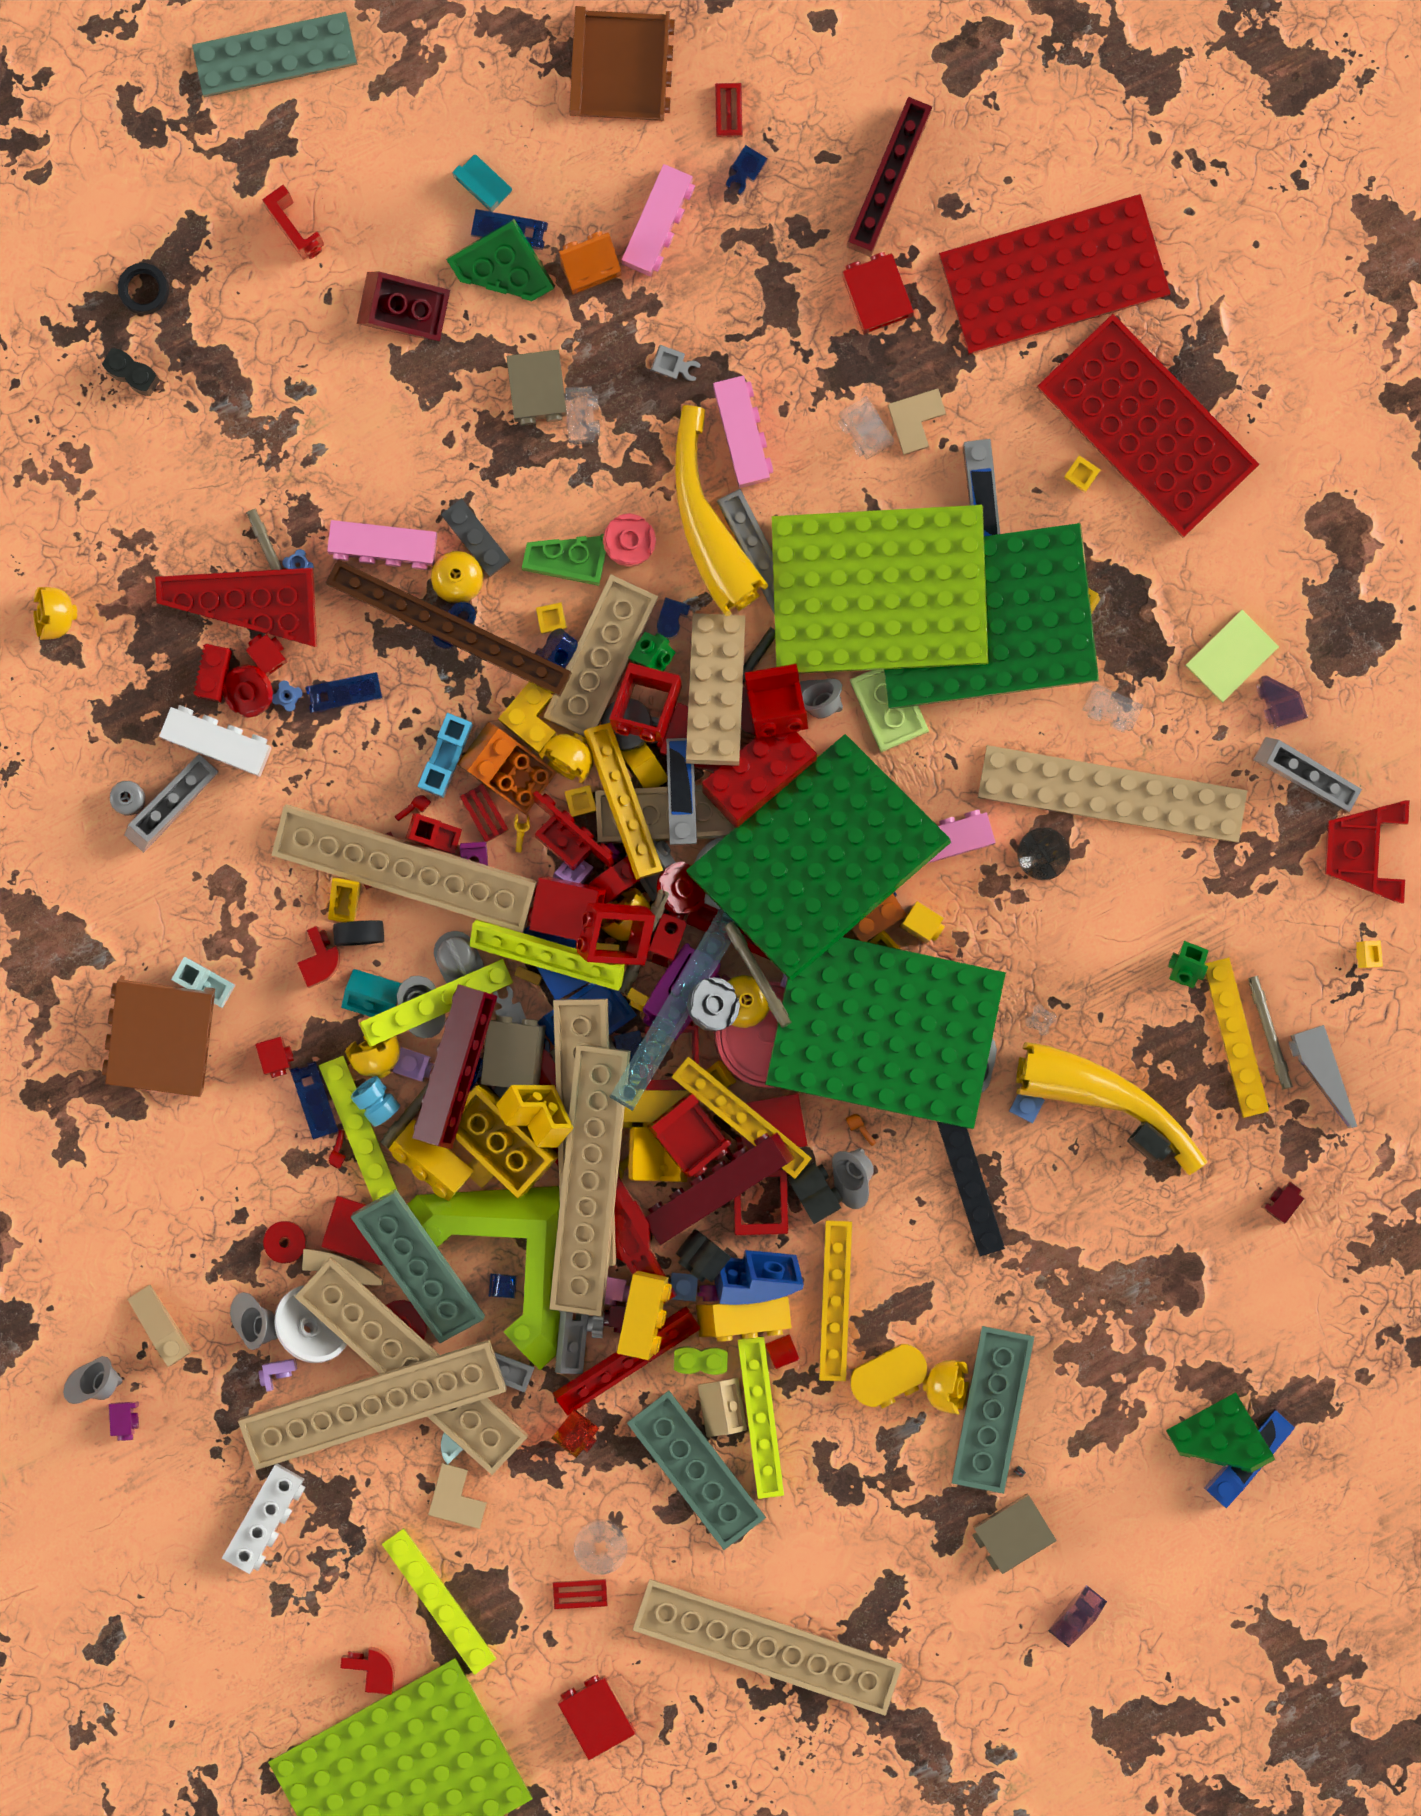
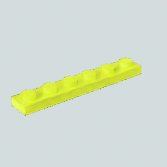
M477 919L472 924L470 947L619 991L622 986L625 964L586 962L577 953L575 948Z
M501 959L359 1022V1025L369 1047L450 1012L452 997L458 984L486 993H492L512 984L513 981L504 960Z
M341 1056L319 1065L372 1200L375 1201L395 1189L398 1191L372 1124L364 1115L365 1109H359L351 1099V1095L357 1087L345 1057Z
M764 1336L738 1339L758 1499L784 1496Z
M403 1528L382 1543V1546L473 1674H477L495 1661L496 1657L406 1530Z

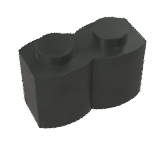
M111 348L102 363L111 377L120 382L128 383L134 391L144 396H151L160 381L156 373L149 366L140 362H134L129 354L120 349Z
M1148 1122L1141 1123L1127 1140L1130 1145L1150 1162H1155L1156 1160L1162 1162L1171 1152V1149L1168 1147L1171 1142Z
M815 1162L804 1167L795 1179L791 1175L787 1177L813 1224L841 1209L839 1203L843 1201L836 1187L830 1189L826 1179L830 1177L823 1165L817 1166Z
M696 1229L692 1231L675 1253L681 1258L678 1263L701 1282L707 1279L712 1283L731 1259V1256Z

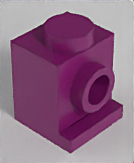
M487 842L460 843L461 858L470 860L471 857L476 856L479 858L480 864L488 866Z
M138 1401L109 1404L110 1436H117V1441L133 1440L135 1429L139 1428L138 1413H134L133 1409L139 1407Z

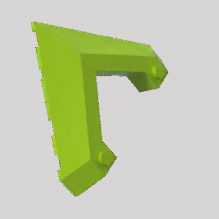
M559 1186L531 1188L525 1195L519 1198L508 1189L457 1192L450 1201L440 1198L436 1194L415 1196L407 1205L437 1248L452 1235L527 1238L523 1314L504 1333L541 1370L556 1356L560 1312L559 1310L549 1308L560 1210Z

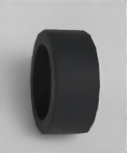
M135 263L127 267L120 275L118 295L123 304L133 313L140 315L153 314L159 311L167 302L169 284L163 272L155 265ZM138 274H149L158 282V295L148 304L136 303L128 294L129 282Z
M351 921L333 924L334 945L351 946L384 942L383 921Z

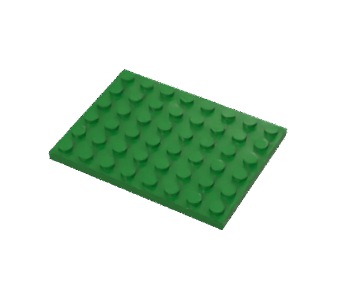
M1081 524L984 536L988 664L884 669L889 709L1099 682Z
M844 734L817 757L814 763L743 824L732 830L686 871L702 890L792 981L947 847L951 840Z
M842 937L792 981L787 977L782 1004L789 1015L791 1023L781 1028L779 1022L777 1023L765 1085L974 1129L1006 972Z

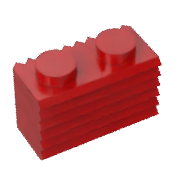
M205 644L203 645L205 649L202 650L204 654L201 655L202 660H200V670L197 671L199 675L196 676L198 680L195 681L197 685L194 688L196 690L193 693L197 698L221 703L223 686L228 673L232 651L229 648Z

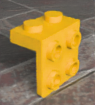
M632 1127L630 1129L628 1164L630 1180L687 1182V1177L647 1127Z

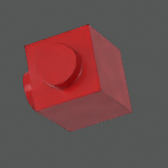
M259 634L248 642L250 647L246 651L267 677L288 662L281 653L284 647L276 637L270 639L267 634L263 637Z
M280 1036L255 1044L264 1075L270 1074L271 1078L286 1075V1069L292 1068L290 1062L294 1061L290 1045L285 1046L283 1037Z

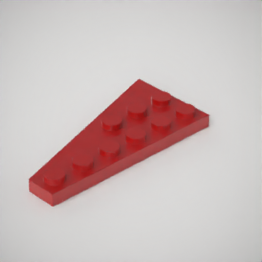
M313 568L155 577L156 603L317 647Z

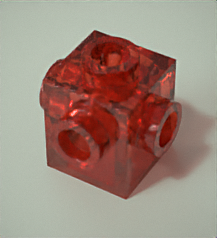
M574 1409L551 1439L577 1458L582 1450L588 1452L597 1440L593 1436L599 1428Z

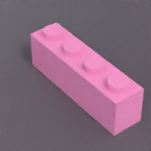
M663 164L623 255L622 265L650 277L653 271H659L664 257L660 256L664 247L669 248L674 237V233L671 232L674 223H680L685 209L681 208L685 199L690 200L695 189V185L692 184L693 176Z
M743 375L713 383L738 487L743 488L770 481L769 474L774 472L770 457L765 458L763 448L767 447L764 432L759 433L756 423L761 421L757 407L752 408L750 397H754L751 382H745Z
M331 520L327 552L329 555H333L334 560L349 561V557L359 558V562L366 564H375V560L386 561L385 565L401 567V563L412 564L414 569L427 570L428 566H434L437 533Z
M980 810L965 813V819L955 821L954 817L939 821L940 826L938 827L950 838L951 843L928 863L994 845L996 842L987 812L981 814Z

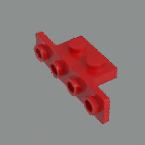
M538 791L532 794L535 803L551 816L534 834L535 838L574 871L591 852L609 868L614 865L612 851L603 843L598 845L593 840L594 836L588 829L583 826L579 828L573 823L575 821L574 818L566 810L559 811L555 807L556 803L546 793L541 795Z

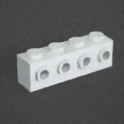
M179 705L178 709L170 708L161 730L160 738L248 773L261 776L272 749L270 745L266 744L267 739L255 734L252 735V738L241 735L242 729L229 724L227 729L217 725L219 720L207 715H203V718L200 719L193 716V710Z
M278 1463L275 1464L222 1559L248 1574L253 1569L258 1571L266 1558L262 1555L266 1546L272 1547L279 1533L275 1532L279 1523L285 1524L292 1512L289 1509L292 1500L298 1501L306 1488L302 1485L304 1478Z

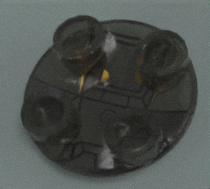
M1042 827L1029 831L1022 838L1018 846L1017 857L1019 865L1028 876L1037 880H1050L1059 876L1066 869L1070 861V849L1062 834L1052 828Z

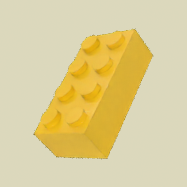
M480 1084L468 1094L455 1139L511 1193L519 1198L525 1195L558 1159V1153L551 1147H536L527 1126H505L496 1105L500 1098L487 1085Z

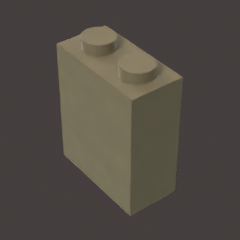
M559 349L506 356L515 422H520V425L536 424L538 419H546L547 422H557L562 420V416H567Z
M497 1015L496 1020H490L485 1040L481 1084L507 1088L511 1085H540L546 1026L538 1025V1020L522 1019V1023L512 1022L513 1017Z
M1028 1493L973 1526L976 1533L972 1536L980 1549L984 1546L990 1554L986 1557L987 1561L994 1571L999 1569L1002 1574L1057 1541Z

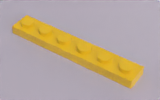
M611 723L586 729L584 735L591 750L636 880L661 873L663 868Z
M1230 957L1205 963L1208 966L1205 975L1242 1117L1245 1118L1269 1112Z
M687 1057L673 1074L672 1078L687 1091L693 1093L698 1100L754 1146H756L754 1140L763 1134L768 1133L769 1136H772L778 1132L794 1157V1160L782 1167V1169L794 1179L812 1159L690 1057Z
M825 1221L820 1381L846 1382L852 1221Z

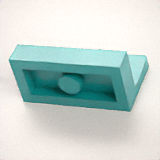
M473 155L463 167L459 165L452 172L453 177L491 213L512 192V188L477 155Z
M353 969L345 988L341 1008L373 1017L397 1006V993L402 983Z

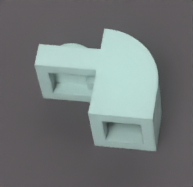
M186 957L183 958L171 979L186 989L203 991L205 987L215 988L214 1004L221 1008L224 1007L235 987V984Z

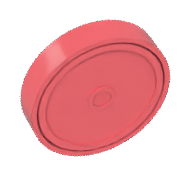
M768 981L775 995L782 1002L785 987L780 986V982ZM769 1010L765 1019L756 1026L738 1028L730 1025L723 1030L714 1031L716 1051L727 1070L741 1082L759 1088H776L765 1085L778 1023L771 1010Z

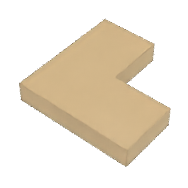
M939 389L888 404L903 455L929 448L922 422L946 415Z
M442 1463L428 1515L480 1529L487 1502L461 1496L468 1470Z

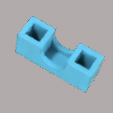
M450 713L446 714L437 736L438 739L429 762H427L419 781V789L441 798L445 797L473 727L472 722Z

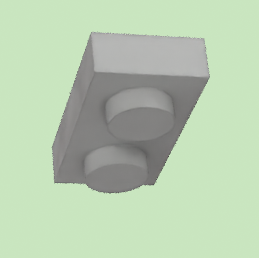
M494 1352L505 1385L525 1393L535 1367Z

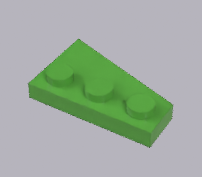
M604 534L595 537L581 536L576 537V539L567 540L554 539L527 542L522 570L599 586L606 556L603 544Z

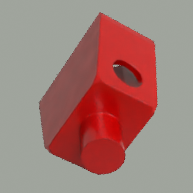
M671 911L668 914H662L648 950L646 961L665 968L670 966L676 957L686 930L687 922L683 920L685 915L674 914ZM670 929L673 930L675 933L669 934L666 932V930Z

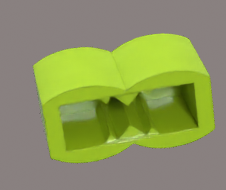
M683 1346L674 1350V1370L679 1373L693 1374L702 1371L710 1375H719L727 1372L728 1351L725 1349L709 1347L700 1350L691 1346Z

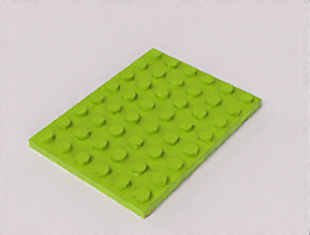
M982 505L771 516L776 667L797 664L798 674L988 664Z
M456 1657L399 1688L392 1695L381 1698L268 1762L297 1816H504L533 1799Z

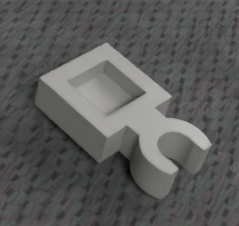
M659 345L651 371L673 379H677L678 373H682L686 380L695 381L696 377L688 373V368L690 366L700 368L701 364L697 361L684 362V353Z
M510 986L506 987L508 997L505 999L499 998L497 991H494L493 995L498 996L496 1002L502 1006L501 1009L495 1011L496 1015L513 1017L512 1022L522 1023V1019H526L521 1003H512L514 996L512 988Z
M588 1315L587 1331L592 1332V1338H603L604 1315L601 1317Z

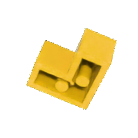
M530 682L527 683L498 718L504 726L538 754L547 742L557 735L553 729L538 718L540 713L550 703L553 695Z
M511 1085L496 1104L505 1126H527L536 1147H559L573 1129L555 1085Z

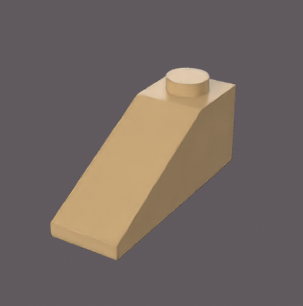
M148 1285L127 1299L167 1367L172 1366L193 1352V1349L151 1285Z

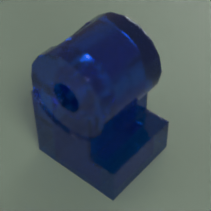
M665 597L657 622L658 633L668 640L674 639L680 631V616L688 618L691 605Z
M558 628L548 636L545 646L542 649L538 648L534 654L566 668L577 649L578 642L562 628Z
M490 1273L488 1297L515 1299L517 1275Z

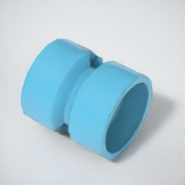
M378 1076L365 1081L351 1095V1099L357 1107L365 1109L364 1115L374 1127L387 1121L400 1108V1104L391 1093H385L386 1086Z

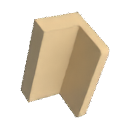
M738 1378L698 1385L707 1437L729 1435L747 1430Z

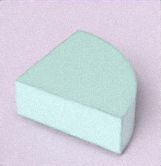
M444 1432L441 1439V1453L445 1462L449 1464L463 1449Z

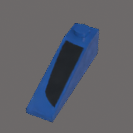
M1276 1410L1258 1428L1272 1454L1276 1452L1295 1429ZM1223 1466L1204 1489L1222 1506L1227 1508L1261 1468L1251 1473L1242 1471L1238 1467Z

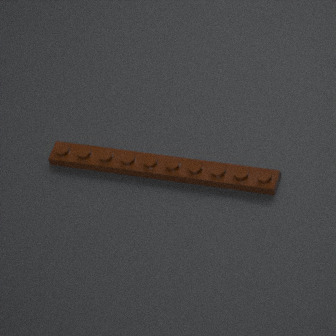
M337 560L326 581L328 586L559 697L572 675L571 671L340 560Z

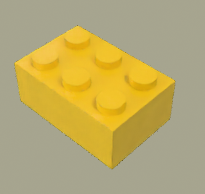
M637 1271L633 1274L617 1354L649 1360L653 1354L656 1355L659 1352L662 1337L657 1336L658 1329L664 1326L667 1311L663 1310L664 1302L670 1299L672 1284H668L669 1277Z

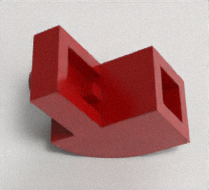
M413 813L405 839L455 854L462 829L418 813Z
M627 856L604 871L588 885L606 889L604 903L609 904L641 879L636 880Z
M317 926L307 930L317 955L297 963L308 988L330 979L336 973L340 964L339 948L336 946L327 949L326 946L330 944L329 938L325 930L320 931Z
M370 1647L368 1657H364V1652L348 1651V1655L341 1657L340 1668L367 1671L365 1692L392 1695L395 1670L392 1660L384 1651Z

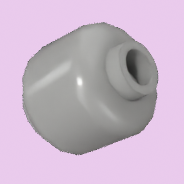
M121 781L112 788L109 801L116 812L125 816H132L143 809L145 793L138 784L132 781Z

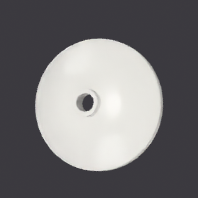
M304 1285L299 1286L288 1292L276 1308L274 1326L277 1337L282 1346L297 1359L309 1363L329 1361L338 1356L347 1344L295 1298V1295L304 1287ZM304 1326H308L311 1332H306Z

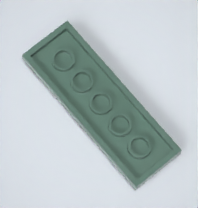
M346 12L192 44L204 98L358 65Z
M396 1189L352 1213L351 1219L439 1343L448 1340L484 1319L485 1314Z
M982 1326L951 1481L952 1484L1004 1494L1035 1336Z
M669 1390L627 1422L723 1550L766 1518Z

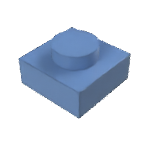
M1017 1094L1009 1112L1033 1123L1045 1100Z
M672 1272L671 1284L677 1294L672 1299L696 1301L698 1278L692 1274Z

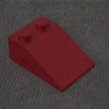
M380 271L367 272L357 324L439 342L450 290Z

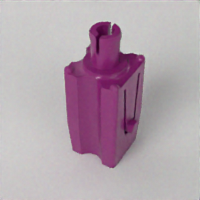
M710 934L699 951L691 948L688 943L684 944L643 1007V1012L646 1014L643 1018L645 1024L659 1029L672 1040H677L692 1021L687 1002L688 995L693 986L704 979L713 977L721 979L717 974L721 963L716 961L726 945L721 938Z

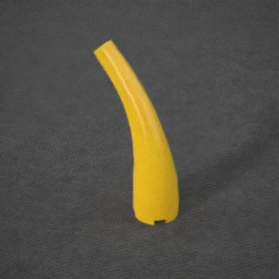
M683 405L678 428L675 460L676 492L680 516L692 557L701 578L724 615L730 616L732 614L730 609L736 607L738 611L746 608L760 597L757 590L760 587L763 590L767 589L768 584L704 498L699 478L697 449L699 434H703L706 409L698 406Z
M1030 1042L1023 1044L1022 1048L1027 1050L1025 1058L1019 1057L1016 1083L1022 1084V1087L1017 1088V1094L1123 1111L1142 1123L1148 1122L1171 1142L1169 1147L1176 1154L1174 1158L1188 1175L1193 1174L1207 1163L1205 1157L1179 1123L1153 1098L1113 1071L1073 1053Z

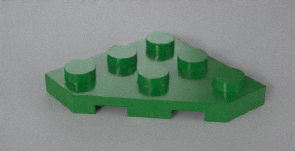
M515 219L446 259L460 282L486 287L488 290L503 294L516 295L525 300L533 301L555 288V284Z
M1236 1392L1166 1430L1180 1456L1188 1458L1192 1456L1221 1466L1238 1467L1242 1471L1251 1473L1275 1460L1274 1455Z

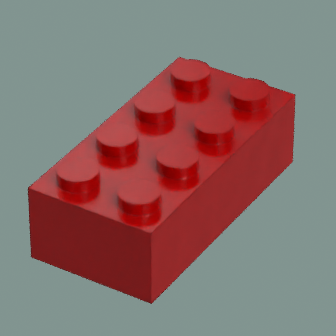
M797 732L755 738L740 750L739 766L722 765L702 782V793L735 828H738L817 760V753Z

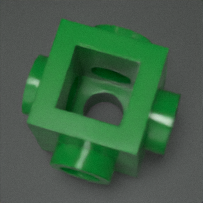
M644 632L628 658L634 664L664 671L676 652L668 645L670 641L663 635L657 633L654 636Z
M1184 941L1178 954L1173 952L1168 967L1172 970L1169 979L1194 989L1197 980H1203L1207 972L1208 966L1205 965L1209 950Z

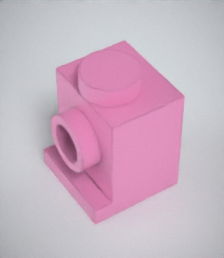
M607 1277L605 1304L616 1306L617 1301H628L630 1286H626V1280Z

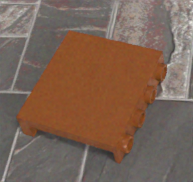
M575 6L570 116L664 121L665 113H670L671 97H666V87H671L672 71H667V61H673V45H668L669 35H674L675 19H670V11H666V15L587 11L586 7Z
M121 975L117 983H113L111 988V998L115 999L114 1009L110 1008L108 1015V1024H112L111 1034H107L105 1041V1050H109L108 1060H104L102 1075L106 1076L105 1084L201 1097L205 1084L215 988L205 987L203 991L124 980L125 976Z

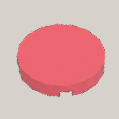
M629 513L619 515L608 524L604 530L603 544L610 559L619 565L631 567L640 565L650 557L655 549L656 537L654 529L643 517Z

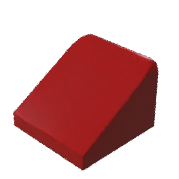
M790 1334L765 1344L775 1369L800 1360Z

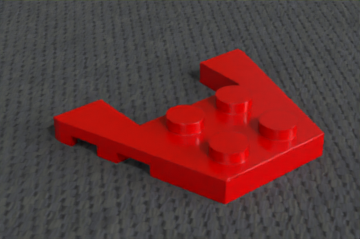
M1410 800L1328 821L1325 874L1396 903L1404 904L1405 879L1378 878L1381 823L1408 825Z

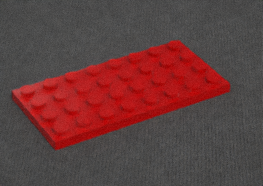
M1141 194L939 253L969 355L1167 297L1171 294Z
M1114 314L1107 318L1037 386L1043 395L1182 538L1260 465Z

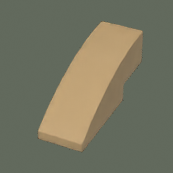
M303 1249L302 1270L318 1271L332 1257L362 1285H383V1278L352 1259L324 1250Z

